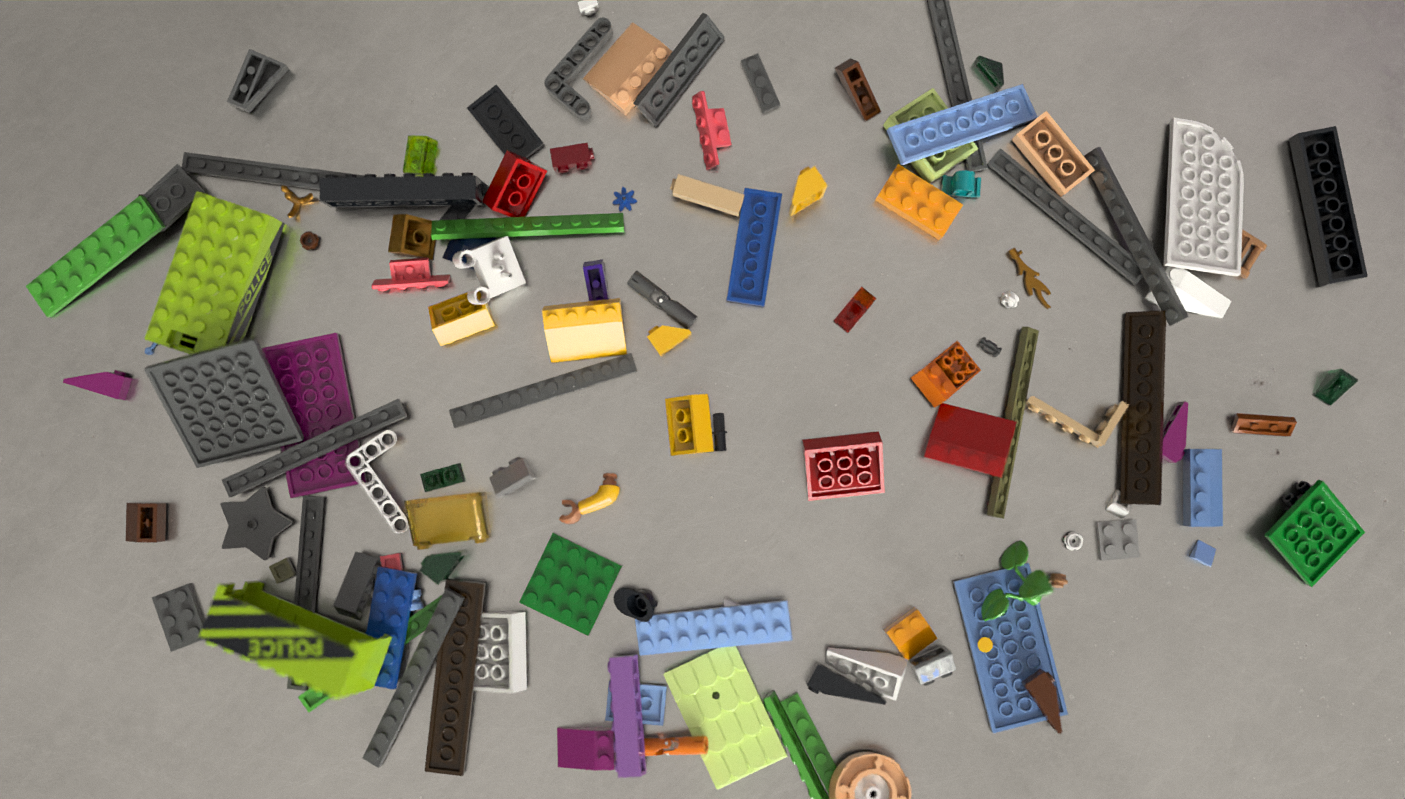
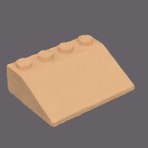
M632 22L585 75L583 80L626 116L635 106L633 102L673 51Z

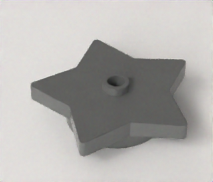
M266 487L260 488L245 502H222L220 505L229 525L222 549L246 547L261 559L268 560L273 539L277 534L290 526L293 521L275 511Z

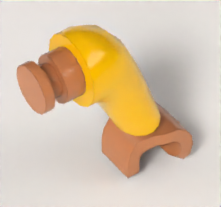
M612 473L603 474L605 480H603V485L599 486L597 493L579 501L578 504L571 500H562V505L572 507V512L567 516H560L559 520L564 524H574L579 521L581 514L584 515L611 505L617 499L620 492V487L616 486L617 481H614L617 475Z

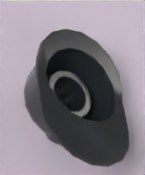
M621 588L614 594L616 608L622 614L642 622H647L652 618L654 608L658 605L652 594L645 590L635 591L629 588Z

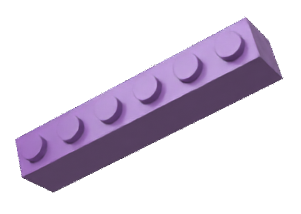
M638 655L614 656L609 658L607 668L611 677L609 691L612 693L610 708L614 718L612 731L615 732V741L613 743L617 758L615 770L618 772V778L641 777L647 771Z

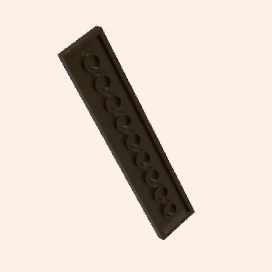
M1166 311L1126 312L1123 402L1129 406L1123 414L1121 504L1161 505Z
M448 578L445 581V589L450 588L465 598L437 653L424 772L463 776L465 773L486 583Z

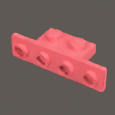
M700 91L692 96V106L696 115V125L698 126L700 144L704 154L703 159L708 170L719 165L716 148L729 147L732 144L724 108L708 109L705 92Z
M429 258L390 260L389 265L392 278L376 279L371 286L372 289H378V291H386L389 288L404 290L415 286L420 289L429 285L443 287L449 283L450 274L431 276Z

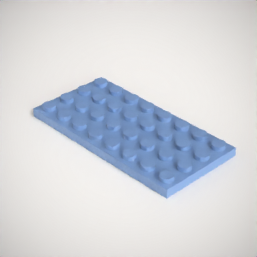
M1029 563L1018 566L1019 571L1026 579L1031 573ZM1003 568L953 581L992 733L1047 720L1022 684L1024 679L1039 669L1045 672L1048 671L1053 676L1060 717L1068 715L1040 603L1033 606L1025 600L1019 601L1018 599L1008 597L1009 606L1003 615L986 622L982 619L981 610L983 602L992 591L1001 589L1004 594L1010 593L1019 596V588L1023 585V581L1014 568L1011 570ZM987 637L991 639L993 647L989 652H982L978 649L977 643L980 638Z

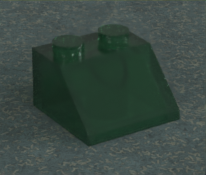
M461 549L439 552L430 556L427 555L420 563L422 567L419 571L439 585L446 581L469 551Z

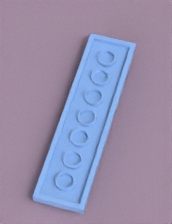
M1023 84L889 127L887 133L901 165L1033 122L1038 117Z
M788 600L653 614L652 618L647 622L635 619L640 656L793 640Z

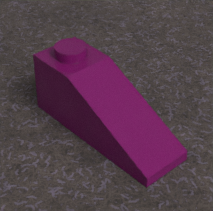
M114 370V373L101 372L66 378L63 380V383L115 399L126 400L133 378L127 377L126 372Z
M1186 401L1178 402L1163 428L1162 459L1169 463L1179 462L1185 454L1188 403Z

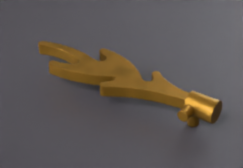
M1015 247L1009 250L1011 258L1015 259L1017 263L1018 274L1022 275L1023 271H1025L1024 282L1029 296L1033 295L1032 288H1034L1040 302L1047 309L1051 308L1044 300L1041 290L1047 295H1050L1051 292L1040 280L1034 277L1039 276L1040 273L1032 270L1019 257L1023 253L1021 250L1017 252Z

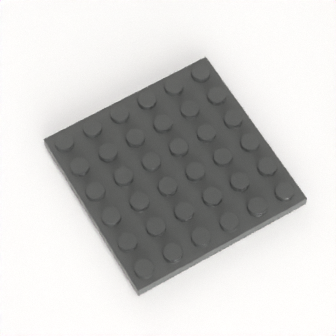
M256 337L156 363L144 369L196 468L300 442L304 439V435Z

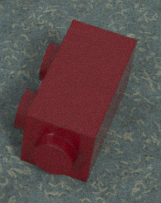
M588 143L550 149L552 166L554 171H558V173L569 172V169L577 168V170L587 169L588 166L592 165L591 159H595L593 148H589Z

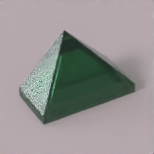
M979 55L973 64L998 92L1004 85L1003 63Z

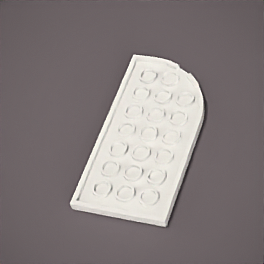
M1172 118L1170 120L1164 265L1239 276L1241 274L1244 175L1240 160L1237 161L1232 151L1234 148L1225 137L1221 138L1213 131L1212 127L1197 121Z

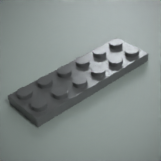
M705 13L700 15L633 102L646 119L656 127L725 39L717 26Z

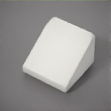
M1116 489L1106 507V511L1122 519L1129 514L1132 504H1121V491Z

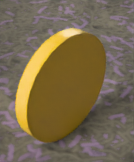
M982 637L978 640L977 646L980 651L989 652L993 647L991 639Z

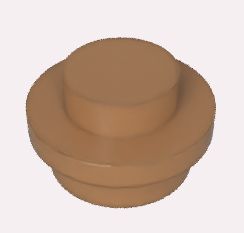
M1050 574L1049 582L1052 584V587L1063 588L1064 585L1068 584L1066 575Z

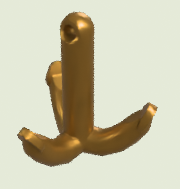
M281 186L282 192L285 193V198L293 203L291 211L287 214L289 218L297 214L301 204H305L313 199L312 193L299 198L287 186Z

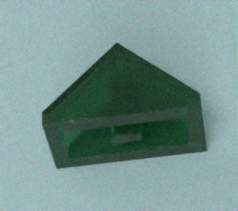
M1343 369L1329 370L1315 392V396L1332 405L1356 384L1358 379Z

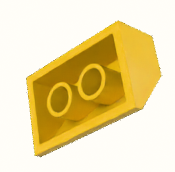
M808 166L799 172L800 175L795 185L789 210L790 216L823 197L828 185L816 166L812 168Z
M478 291L476 297L480 301L481 293ZM468 292L429 306L431 327L441 346L450 344L458 339L495 326L488 302L480 305L471 304L467 298Z
M708 394L665 399L671 456L714 451Z

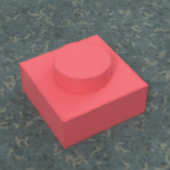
M401 553L380 556L381 566L403 570Z

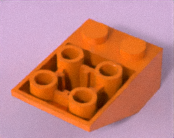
M956 341L914 374L911 379L935 408L951 397L979 373L981 369L961 344Z

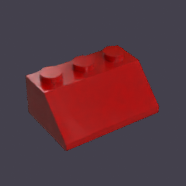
M507 150L482 202L491 210L509 217H525L547 170Z

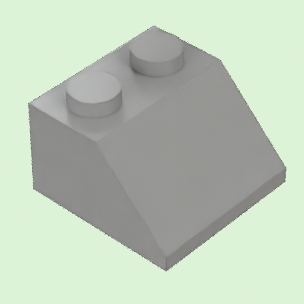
M516 457L508 462L510 464L508 467L503 469L501 466L492 472L493 476L489 477L497 498L505 497L536 478L525 458L519 459V457Z

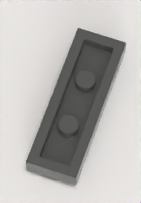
M757 53L741 60V65L762 113L764 114L780 107L781 104L759 54Z

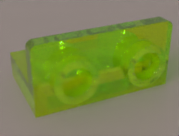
M408 135L402 173H412L415 175L433 173L438 141L428 136Z

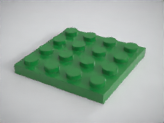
M1318 479L1268 530L1265 536L1308 586L1313 587L1365 531L1324 481Z
M553 532L519 603L589 636L622 565Z

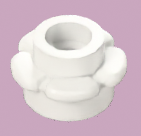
M1007 291L1001 295V302L1005 307H1017L1019 297L1014 292Z
M1074 531L1069 532L1064 537L1066 548L1072 551L1080 549L1083 544L1082 536Z

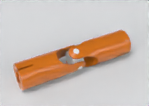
M707 736L670 737L665 739L644 738L645 756L707 754L709 748ZM674 742H679L678 747L675 749Z

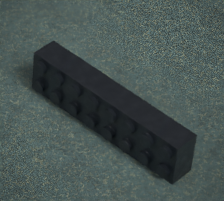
M1333 126L1297 133L1289 138L1319 286L1368 277L1337 127Z
M469 172L462 173V176H454V173H442V176H435L433 173H423V176L406 173L403 174V177H396V174H384V177H377L375 174H365V177L347 174L345 178H338V175H326V178H319L320 202L329 207L482 205V182L476 175L473 176V173Z

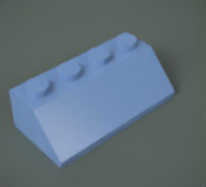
M1184 449L1185 454L1182 458L1183 526H1223L1222 449Z

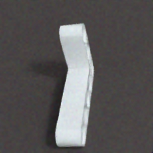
M386 430L349 454L345 459V465L391 531L394 533H404L409 528L408 519L368 464L396 444V434L393 431ZM383 435L391 436L392 442L390 445L383 443ZM368 445H372L376 449V453L373 456L366 453ZM352 456H356L360 460L357 467L352 466L349 462ZM363 472H367L371 476L368 483L361 480ZM374 488H379L382 491L379 499L374 498L372 495ZM387 503L393 507L391 514H386L383 511V507ZM398 519L404 523V527L401 530H397L394 526L395 521Z

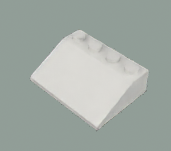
M482 612L474 691L516 693L527 690L525 612Z

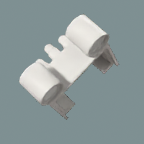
M508 236L500 237L471 250L457 252L453 256L455 267L463 269L473 266L481 287H475L468 291L467 298L471 304H486L490 298L526 283ZM463 255L467 258L466 264L462 262ZM478 291L481 293L480 301L476 297Z

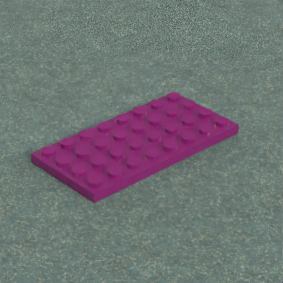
M338 333L261 348L304 435L303 441L281 446V452L355 419ZM359 439L286 472L290 498L358 485L347 469L345 459L360 447ZM352 456L349 462L352 466L357 467L360 460L358 457ZM363 472L361 480L367 483L366 472Z

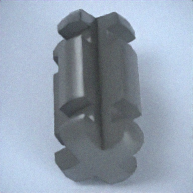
M985 337L981 338L978 343L979 347L982 346V349L988 353H993L994 357H997L1002 350L1001 347L998 348L995 343L986 340Z

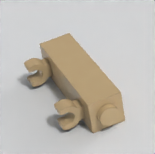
M678 174L677 179L673 178L670 190H673L672 194L674 197L735 216H739L744 200V194Z

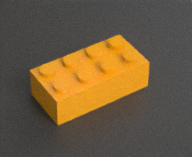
M899 164L875 199L878 203L937 240L944 236L963 206L962 203Z

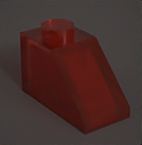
M861 287L834 319V322L846 332H849L877 298Z

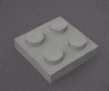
M1136 519L1096 522L1099 560L1140 558Z

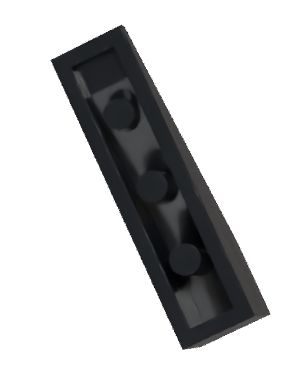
M817 661L806 680V684L809 686L808 689L816 694L821 692L826 695L885 705L887 702L885 698Z

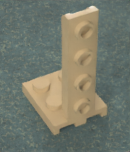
M1031 396L1026 401V404L1029 405L1028 409L1037 414L1041 412L1046 415L1044 418L1049 422L1061 424L1063 430L1070 434L1072 432L1078 434V438L1087 444L1091 442V445L1096 448L1105 445L1129 406L1123 401L1118 404L1114 403L1105 414L1107 419L1100 422L1094 432L1035 396Z

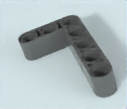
M604 17L597 19L546 77L544 82L547 92L575 117L583 121L589 119L592 114L590 104L569 84L612 36L611 22ZM601 26H607L608 30L605 32L599 31V28ZM589 40L596 41V43L593 46H588L586 44ZM577 54L584 55L581 60L574 59ZM564 68L571 69L569 74H562ZM552 82L559 83L557 88H549ZM571 94L573 98L570 101L563 100L564 96ZM582 106L587 107L585 113H579L578 109Z

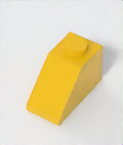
M662 325L661 327L655 326L649 330L648 333L650 335L647 338L659 355L663 356L692 335V333L688 329Z

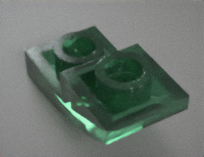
M461 463L420 474L425 492L465 482Z

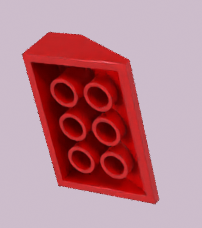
M941 403L924 457L1002 478L1017 422Z
M879 431L802 440L808 501L885 493L883 446Z

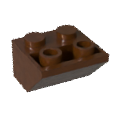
M126 503L125 541H165L166 503Z

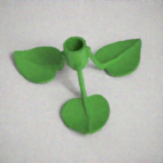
M1021 540L1008 547L1001 558L1002 566L1006 570L1014 568L1023 581V585L1019 588V596L1010 593L1004 594L1001 589H996L989 593L983 602L981 610L982 619L985 622L996 619L1006 612L1009 606L1008 597L1018 599L1019 601L1025 600L1034 606L1041 601L1042 596L1054 592L1049 578L1044 571L1035 570L1026 579L1019 571L1018 566L1026 563L1029 553L1027 545Z

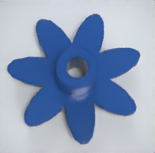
M622 187L621 193L614 192L618 199H615L612 204H619V211H622L624 207L631 211L630 203L637 202L636 199L631 198L634 191L631 190L627 193L625 187Z

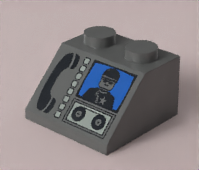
M945 646L909 660L917 682L920 685L924 684V686L934 683V679L940 676L946 678L953 674L952 671L956 670L952 653Z

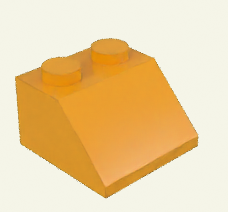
M915 607L883 629L901 655L908 660L938 639L927 621Z

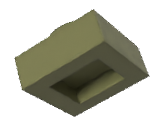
M289 558L269 566L277 584L296 575Z

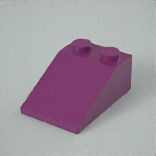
M612 726L557 727L558 767L584 770H615L616 752H614L613 748L615 732L612 731Z

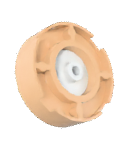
M858 752L845 758L835 769L829 784V799H911V786L908 777L905 776L900 765L893 759L874 752Z

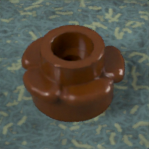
M308 231L301 235L300 243L304 249H315L318 246L319 238L317 234Z

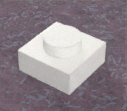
M597 0L577 2L581 15H592L599 10Z

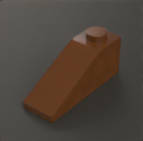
M850 58L835 67L843 87L863 120L866 121L880 113L879 105L859 62Z
M1039 669L1024 679L1022 684L1053 730L1060 734L1062 733L1057 691L1053 684L1055 680L1048 671L1045 672Z

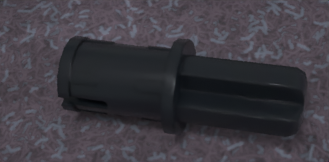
M714 413V432H712L714 434V451H726L725 433L727 431H725L724 413Z

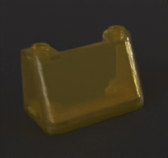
M486 492L404 501L413 546H417V550L429 549V545L467 540L483 543L486 542V538L491 537Z

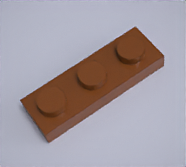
M1237 413L1231 428L1233 433L1291 436L1297 421L1295 417Z

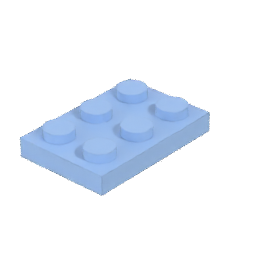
M640 683L643 724L663 726L667 686ZM609 686L605 721L614 720L613 712H611L610 708L612 693L609 691Z

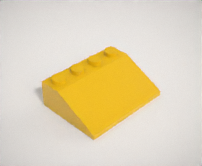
M620 298L543 307L544 330L551 363L627 354Z

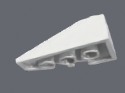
M1163 265L1186 312L1223 318L1232 301L1187 270ZM1149 290L1145 298L1158 305L1152 291Z
M828 648L825 663L845 675L850 674L857 678L856 682L861 685L863 683L873 688L872 691L874 693L896 701L908 659L891 653Z

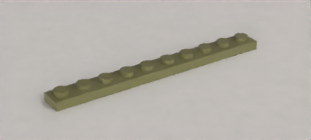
M1022 326L1019 335V346L1012 373L1011 389L1009 390L1008 405L1005 410V419L1016 421L1017 424L1002 478L994 476L990 500L987 505L988 516L1003 519L1039 334L1038 330Z

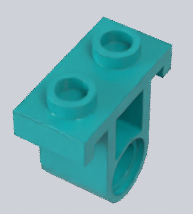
M965 170L957 171L953 176L943 175L941 191L949 196L979 198L981 177L975 178V172Z

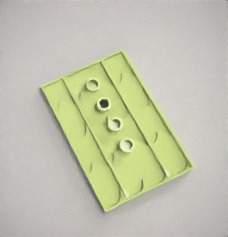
M736 646L714 649L663 674L691 735L707 736L708 753L700 755L717 790L788 757ZM717 694H720L718 699H714Z

